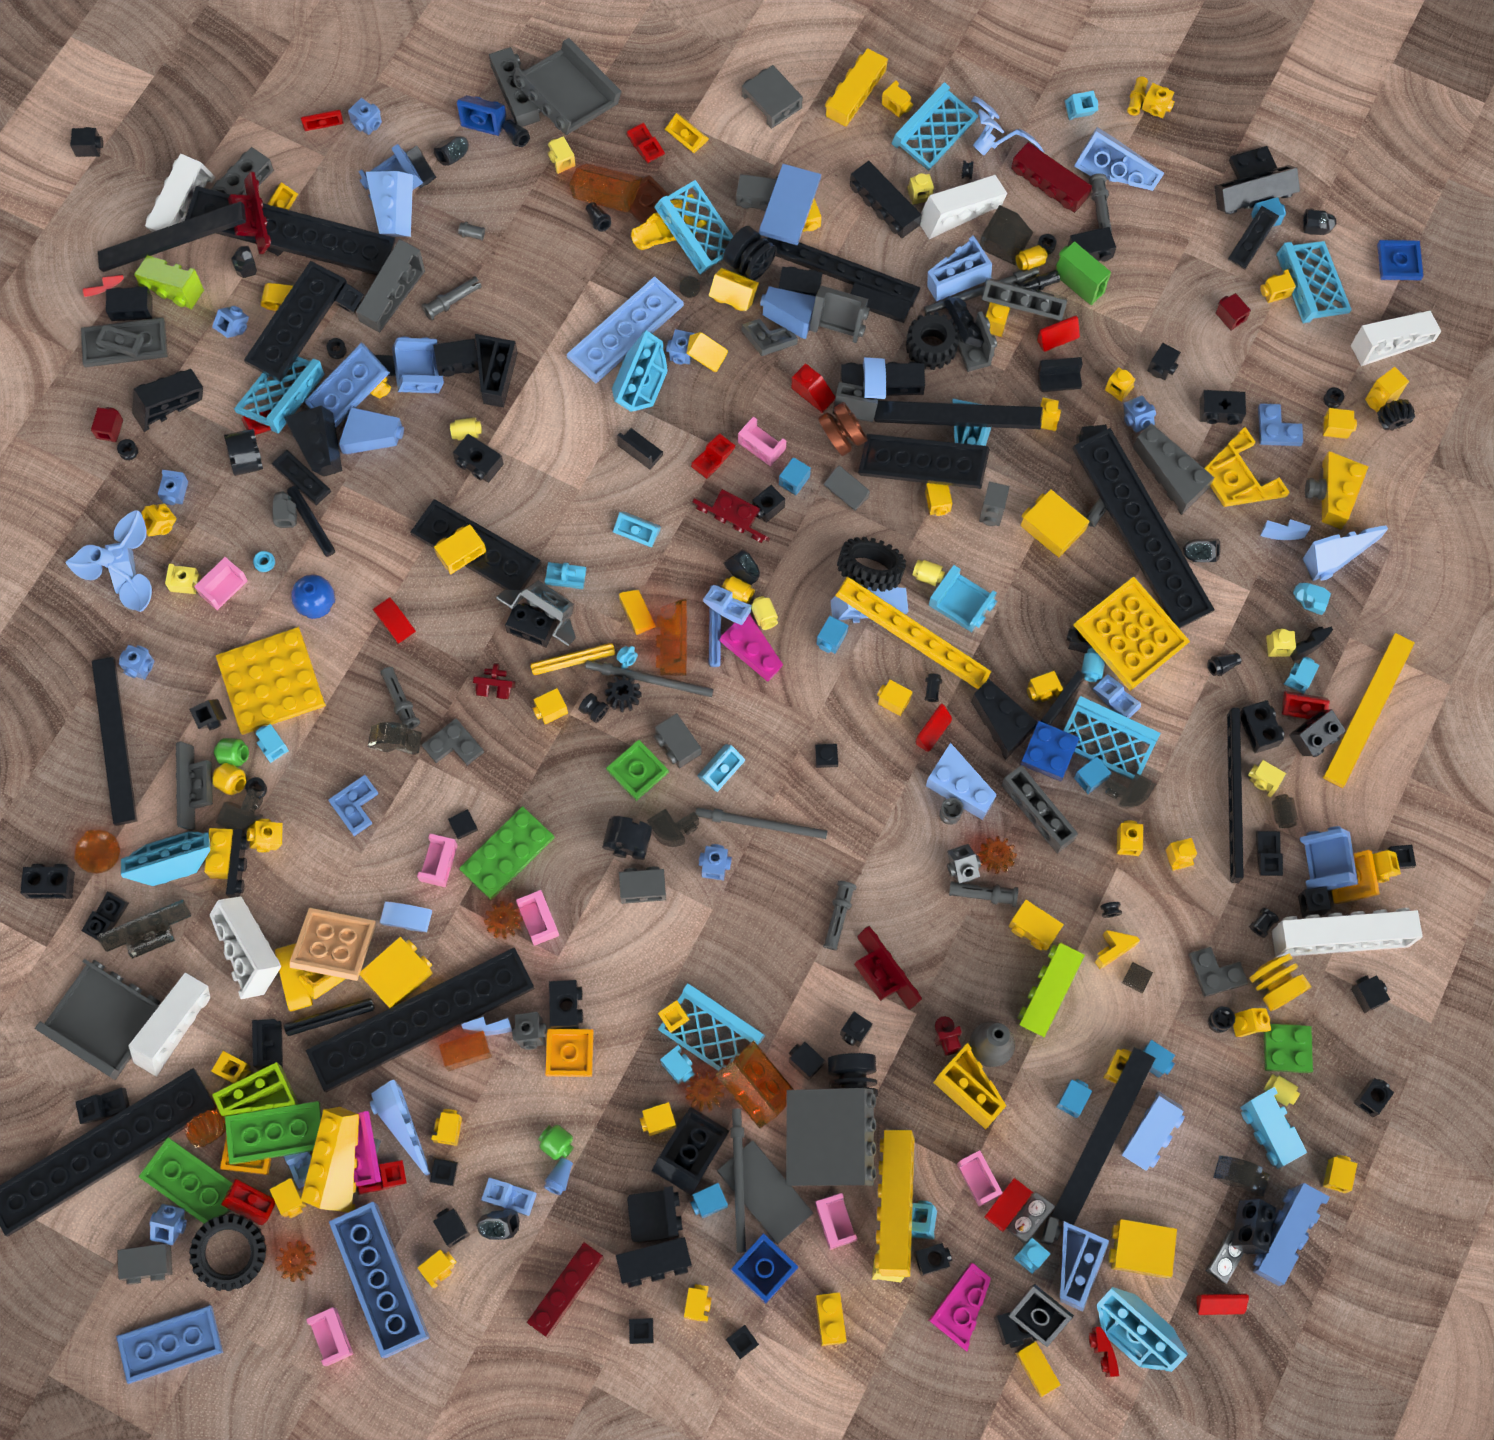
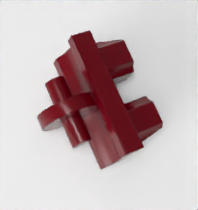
M494 663L493 669L485 668L484 674L492 675V678L473 677V683H476V696L489 697L490 685L498 686L496 698L509 699L511 689L515 688L516 681L498 679L499 676L506 677L507 671L499 670V663Z
M942 1016L936 1020L934 1025L937 1033L934 1042L936 1047L942 1046L945 1056H949L959 1052L958 1049L961 1048L959 1037L962 1031L960 1026L955 1028V1024L950 1017Z

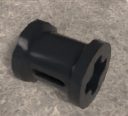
M1262 908L1259 917L1249 927L1258 936L1265 938L1268 935V930L1274 923L1279 921V918L1269 909Z

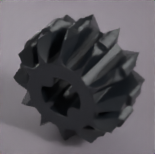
M1407 399L1393 400L1391 403H1386L1377 412L1379 423L1384 430L1393 431L1397 428L1400 429L1411 423L1415 418L1414 408Z
M626 675L622 676V680L615 676L614 683H607L609 689L605 690V695L608 696L606 702L607 704H612L613 710L620 707V712L623 713L624 707L632 711V704L639 705L637 698L642 697V692L638 691L640 684H634L635 679L633 677L627 681Z

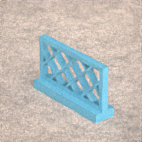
M945 82L895 134L891 143L896 148L900 146L928 171L978 118L974 111L949 91L950 86ZM949 99L954 103L955 109H945L944 102ZM966 113L971 119L960 122L959 114ZM942 114L943 122H933L932 115ZM946 114H955L956 122H946ZM947 126H957L958 133L956 135H948ZM930 127L931 135H921L920 128ZM934 127H943L944 135H934ZM945 139V147L936 148L935 140ZM909 140H918V148H911L906 143ZM921 140H931L932 148H922ZM933 152V160L929 163L923 158V153Z
M696 180L658 201L654 208L700 275L723 260V254L720 255V253L725 251L724 248H721L722 240L730 242L733 235ZM693 188L698 194L697 200L687 197L689 189ZM674 198L682 200V208L674 207L671 200ZM686 202L696 204L695 213L685 210ZM699 206L706 207L709 215L698 214ZM684 215L694 217L693 226L684 222ZM697 219L708 221L706 230L696 227ZM711 222L718 224L720 234L710 231ZM695 232L706 234L704 243L697 241ZM709 236L719 238L718 247L708 244ZM707 249L717 251L714 260L711 261L707 256Z
M1325 241L1293 245L1292 242L1284 243L1276 255L1283 272L1284 270H1289L1296 286L1292 296L1302 322L1310 323L1314 318L1349 314L1351 307ZM1320 248L1323 255L1322 258L1312 253V250ZM1297 251L1306 255L1304 260L1297 257ZM1308 257L1318 262L1316 268L1306 262ZM1320 265L1328 268V275L1318 269ZM1302 267L1312 272L1311 277L1303 273ZM1315 274L1325 280L1323 285L1313 280ZM1327 282L1335 286V292L1325 287ZM1309 284L1319 289L1317 295L1310 291ZM1321 292L1332 297L1330 302L1319 297ZM1334 299L1339 301L1343 308L1334 306L1332 304ZM1315 303H1320L1321 305L1325 306L1326 309L1324 311H1318Z
M297 357L290 368L293 370V374L285 376L281 382L275 379L268 381L267 378L269 376L262 373L234 408L235 412L270 426L271 431L279 434L287 424L284 417L292 415L298 410L325 375L320 361L314 358L308 361ZM306 367L302 372L296 373L295 368ZM295 380L292 386L284 388L283 383ZM281 384L282 389L270 392V386ZM267 389V393L256 396L255 393L258 390ZM283 395L280 401L273 403L272 397ZM269 399L270 404L258 407V401ZM255 403L256 408L243 409L247 404ZM272 410L267 417L260 415V412Z
M1082 696L1079 697L1064 729L1067 733L1076 732L1077 737L1080 738L1076 747L1081 746L1082 750L1075 748V754L1090 761L1101 755V761L1108 769L1135 782H1138L1161 734ZM1077 712L1085 715L1089 724L1077 727L1074 720ZM1103 723L1106 725L1109 733L1097 737L1093 725ZM1071 724H1073L1074 729L1069 730ZM1090 727L1094 738L1083 742L1078 730ZM1122 732L1126 734L1129 742L1117 746L1113 735ZM1110 736L1114 748L1102 751L1099 739ZM1096 741L1099 753L1088 754L1084 745ZM1141 741L1149 745L1146 753L1137 755L1133 744ZM1130 745L1134 757L1122 760L1119 749ZM1116 750L1120 762L1115 764L1108 763L1104 754ZM1144 757L1140 763L1139 758ZM1136 760L1139 767L1136 775L1127 772L1124 763Z
M687 983L677 1001L681 1005L686 998L693 1003L694 1013L687 1014V1016H695L697 1029L685 1031L684 1025H682V1032L672 1034L665 1029L666 1025L663 1022L658 1030L732 1081H735L765 1035ZM696 1006H698L704 1011L697 1012ZM705 1013L711 1015L713 1026L700 1028L698 1015ZM715 1019H717L723 1024L716 1025ZM729 1027L732 1038L719 1041L717 1028ZM714 1028L716 1042L703 1044L701 1031ZM734 1031L741 1035V1037L735 1038ZM698 1032L700 1045L691 1047L687 1044L685 1034ZM682 1035L683 1041L676 1036ZM746 1039L752 1043L748 1052L738 1054L736 1040ZM733 1041L735 1055L722 1057L720 1044ZM717 1044L719 1058L710 1060L706 1057L704 1047ZM701 1048L702 1054L698 1052L696 1049ZM739 1056H744V1058L740 1062ZM736 1057L738 1067L732 1075L725 1070L723 1060ZM715 1061H720L721 1067Z

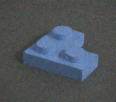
M1259 404L1260 445L1302 446V424L1282 423L1281 404Z
M364 775L328 801L353 836H356L372 825L371 820L361 806L377 796L378 792L367 776Z

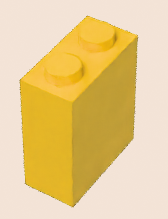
M1050 490L1046 495L1042 493L1035 501L1036 505L1032 509L1028 507L1021 516L1023 518L1021 527L1059 558L1086 531L1090 521L1054 491Z
M401 936L360 972L362 979L389 1009L400 1004L433 975L430 969L432 964L424 955L420 958L415 953L417 950L415 945L409 939L405 942Z
M1123 1219L1118 1220L1116 1225L1113 1224L1111 1238L1115 1239L1114 1249L1110 1248L1108 1258L1109 1263H1112L1111 1269L1165 1279L1171 1278L1173 1275L1177 1229Z

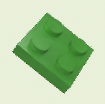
M640 740L636 741L606 768L609 774L635 801L640 799L669 773V770Z
M1270 1024L1271 1031L1264 1032L1265 1071L1312 1073V1027Z

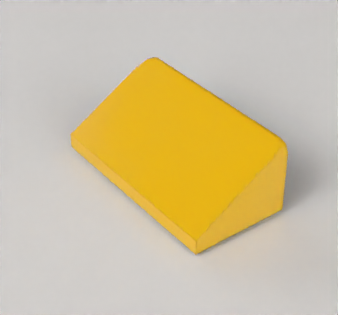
M677 113L665 128L668 133L693 153L709 140L704 133Z
M281 182L276 187L267 204L289 210L298 193Z
M701 332L690 335L686 354L713 372H717L728 350Z
M639 590L619 593V600L636 635L656 627Z
M306 971L298 976L303 986L314 999L346 979Z
M1036 1341L1015 1353L1039 1397H1043L1061 1385Z

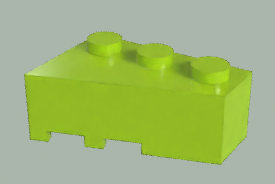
M147 255L134 274L138 285L148 287L149 290L155 292L159 297L163 299L168 298L180 307L185 306L192 310L204 292L196 270L190 268L188 271L183 270L179 264H175L174 267L169 266L166 260Z
M277 1062L212 1094L218 1110L224 1118L226 1116L299 1104L282 1066Z

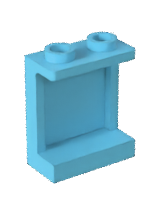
M953 565L930 597L929 606L972 632L975 627H981L986 618L984 616L986 611L991 612L996 605L997 600H995L997 592L994 590L991 593L987 592L960 575L961 569Z

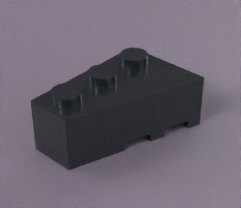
M475 334L483 404L504 408L518 354L516 341Z
M192 369L178 371L174 375L165 378L161 377L148 384H141L133 390L132 414L145 432L150 429L149 425L160 419L161 422L167 420L166 415L178 410V412H181L202 400L203 386Z
M990 679L973 695L971 703L984 725L989 729L994 742L997 743L1002 756L1006 760L1035 730L1038 722Z

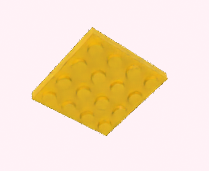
M1132 577L1074 624V627L1129 691L1134 689L1190 642L1135 577Z
M299 627L216 655L242 735L258 730L262 726L273 725L326 706Z

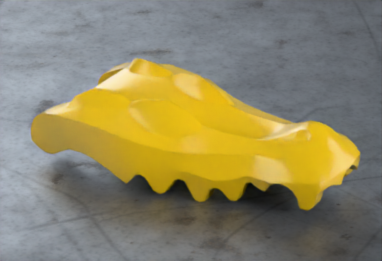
M693 194L687 196L689 198L695 199ZM676 199L671 201L674 207L682 208V200ZM686 202L685 210L690 211L687 206L690 204L689 202ZM658 212L654 213L644 224L634 228L631 232L632 241L640 250H645L658 244L677 241ZM684 215V222L693 226L694 217ZM700 220L697 222L696 227L703 229L707 226V221Z

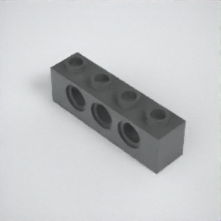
M511 47L489 54L491 68L515 123L524 127L539 122V113L542 111L513 82L515 70L517 67L520 68L521 65L518 54H514Z
M251 147L242 154L237 163L231 166L220 180L215 182L211 190L229 195H247L244 184L245 178L250 171L255 172L260 186L274 171L270 159Z
M988 277L986 278L981 296L984 301L1061 321L1068 301L1065 297Z
M1022 765L1004 778L1001 785L1057 854L1075 841L1078 835L1077 831Z

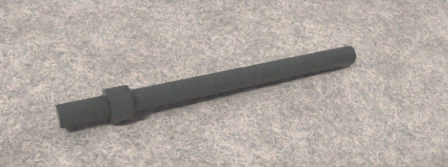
M1035 267L1026 271L1020 270L1000 281L1018 284L1025 281V279L1039 274V269ZM984 286L953 296V298L967 301L982 295ZM945 300L925 306V313H933L946 308Z
M587 660L585 666L586 669L602 672V675L611 676L612 674L622 677L626 675V678L629 679L633 677L635 680L708 697L713 696L714 689L624 669L613 666L612 663L608 662L603 664Z
M696 808L695 816L712 819V822L721 823V821L821 839H826L828 832L827 830L725 813L723 810L715 808L714 810Z
M732 1109L733 1127L730 1128V1136L733 1138L736 1251L737 1253H745L742 1138L745 1135L744 1127H742L741 1109Z

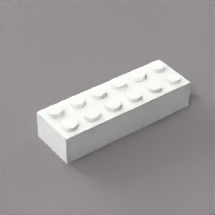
M1399 908L1395 910L1396 912L1387 913L1386 909L1373 911V914L1356 911L1348 916H1342V913H1332L1328 917L1320 918V915L1315 914L1306 916V919H1297V916L1285 917L1271 931L1275 957L1285 956L1289 953L1291 956L1410 947L1423 937L1418 910L1410 911L1409 908Z

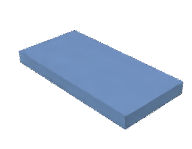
M782 164L759 229L760 235L798 245L821 180V174Z
M361 342L304 402L310 409L323 406L333 412L335 427H337L349 415L351 407L356 408L390 372L367 346Z
M212 1305L116 1336L127 1384L223 1353Z

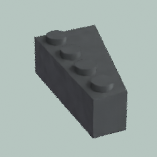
M401 239L398 240L364 299L357 306L356 313L359 322L379 333L425 272L419 249Z
M1152 423L1137 436L1133 446L1134 450L1147 468L1151 469L1154 473L1155 479L1159 484H1162L1167 491V496L1171 501H1174L1178 507L1177 510L1182 515L1210 488L1215 477Z

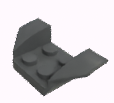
M539 580L524 590H503L496 597V599L511 609L525 597L530 605L540 607L548 617L561 621L552 636L567 646L576 639L570 620L573 614L574 603Z

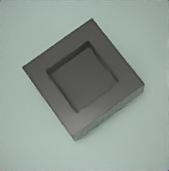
M1049 1217L1046 1220L1041 1239L1042 1243L1051 1245L1054 1240H1058L1061 1227L1058 1226L1059 1219Z

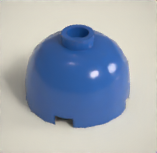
M315 574L305 575L298 579L291 591L292 604L296 611L310 619L321 618L328 614L336 600L335 591L330 582L322 576Z

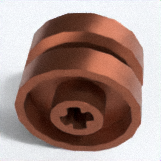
M844 402L834 407V413L838 421L829 412L818 418L828 438L842 457L852 451L848 437L857 446L868 441L858 419Z

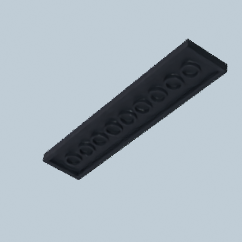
M196 186L185 221L228 206V197L230 195ZM263 203V215L267 219V234L271 239L270 248L373 275L379 274L394 248V237ZM234 227L216 233L257 244L255 236L235 235Z
M1111 428L1074 445L1073 451L1169 618L1181 629L1214 612V607Z
M514 947L307 1049L306 1053L326 1093L535 988Z
M190 1069L1 1184L0 1227L4 1235L7 1237L162 1143L167 1138L172 1137L216 1110L217 1107L196 1069Z

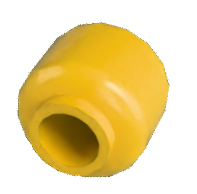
M224 763L214 770L213 785L228 795H235L245 788L246 774L242 769Z

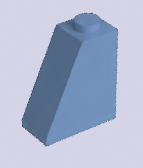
M769 286L767 293L762 294L760 306H763V316L803 339L807 338L816 297Z
M351 407L339 446L343 454L397 446L398 440L403 437L404 427H402L400 418Z

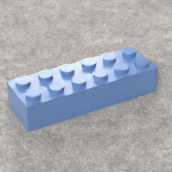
M371 1202L329 1221L381 1358L386 1359L429 1339V1333L378 1204Z

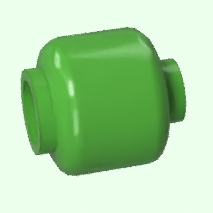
M223 738L215 746L214 756L220 765L228 763L240 767L247 761L249 749L241 739Z
M549 1125L538 1139L540 1141V1149L554 1160H558L561 1156L566 1158L574 1148L571 1145L573 1136L560 1125H554L553 1127Z

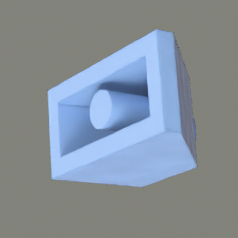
M120 543L109 544V546L118 545ZM124 545L123 548L111 550L114 555V561L111 565L132 579L136 575L132 549ZM109 569L115 592L119 594L121 586L128 582V580Z

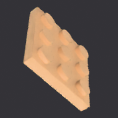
M309 908L290 959V968L358 981L376 927V921Z

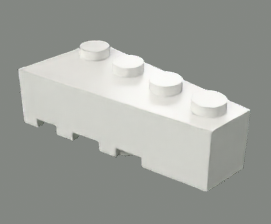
M180 153L178 159L173 163L170 176L164 182L161 194L155 200L152 212L147 216L145 227L154 232L185 221L195 187L204 188L208 181L213 182L215 176L201 162Z
M996 175L929 195L921 212L920 226L927 237L931 239L993 209H998L1003 205L1007 192Z
M1431 311L1418 312L1408 316L1362 325L1351 344V348L1360 365L1364 366L1434 342L1441 330Z
M242 897L218 900L210 913V917L219 941H224L223 953L226 960H231L234 971L231 973L233 980L238 981L241 990L238 991L240 999L264 995L281 968L280 962Z
M184 973L129 1044L134 1064L157 1077L189 1026L194 1022L201 1008L207 1005L210 993L206 984Z

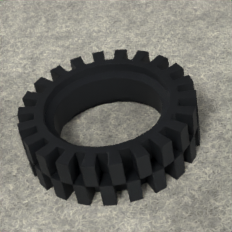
M854 537V540L848 539V542L845 541L842 545L837 566L838 571L841 572L843 577L848 576L858 584L864 585L863 587L866 589L871 587L872 591H877V588H879L881 592H885L886 589L890 591L893 588H897L900 584L906 568V560L903 559V554H898V549L892 550L893 546L890 544L885 546L882 540L877 543L875 538H871L868 541L867 537H862V540L859 537ZM855 558L874 560L884 565L888 570L869 568L859 563Z
M230 1213L219 1215L207 1221L196 1232L189 1250L190 1265L192 1264L193 1267L192 1271L199 1277L198 1280L200 1282L203 1281L207 1284V1287L216 1288L218 1291H232L249 1284L258 1275L263 1267L267 1248L265 1237L262 1235L259 1226L254 1224V1221L245 1218L243 1215L239 1216ZM219 1231H238L246 1237L250 1244L251 1255L248 1264L237 1273L226 1275L218 1273L207 1262L206 1246L209 1239Z

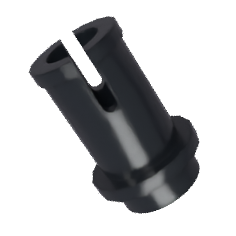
M931 673L925 678V682H927L925 701L938 702L940 684H942L943 680L941 675Z

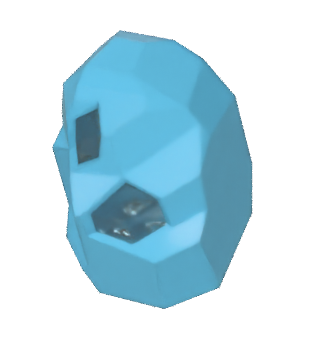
M1299 583L1293 591L1295 598L1302 604L1304 609L1323 615L1331 595L1328 590L1311 583Z

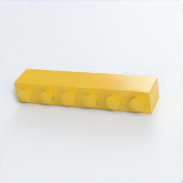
M884 1130V1138H880V1152H883V1161H879V1175H882V1184H878V1198H881V1207H877V1221L881 1222L880 1230H876V1244L880 1245L879 1253L875 1254V1268H879L881 1276L910 1277L915 1144L912 1130Z

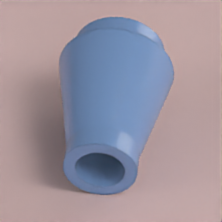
M560 1158L557 1165L544 1180L546 1182L544 1188L556 1195H561L563 1191H566L573 1163L565 1158Z

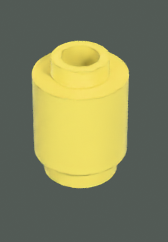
M475 417L458 419L455 422H451L450 431L452 439L460 441L467 434L478 438L479 434H482L481 422L477 421Z
M918 560L912 576L917 577L916 580L936 587L937 583L942 582L945 572L942 571L943 566L927 560Z
M761 596L754 599L751 610L758 626H761L763 630L776 626L778 624V616L770 598Z
M1272 1074L1263 1089L1268 1091L1275 1087L1278 1093L1274 1095L1276 1101L1286 1107L1289 1103L1294 1105L1300 1095L1297 1092L1298 1086L1280 1075L1277 1077Z

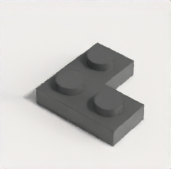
M761 319L742 324L741 331L761 356L797 345V336L784 327L769 331Z
M457 718L422 744L423 749L435 763H438L454 750L466 766H468L484 753V750Z
M1211 947L1189 953V959L1204 997L1248 984L1241 962L1219 968Z

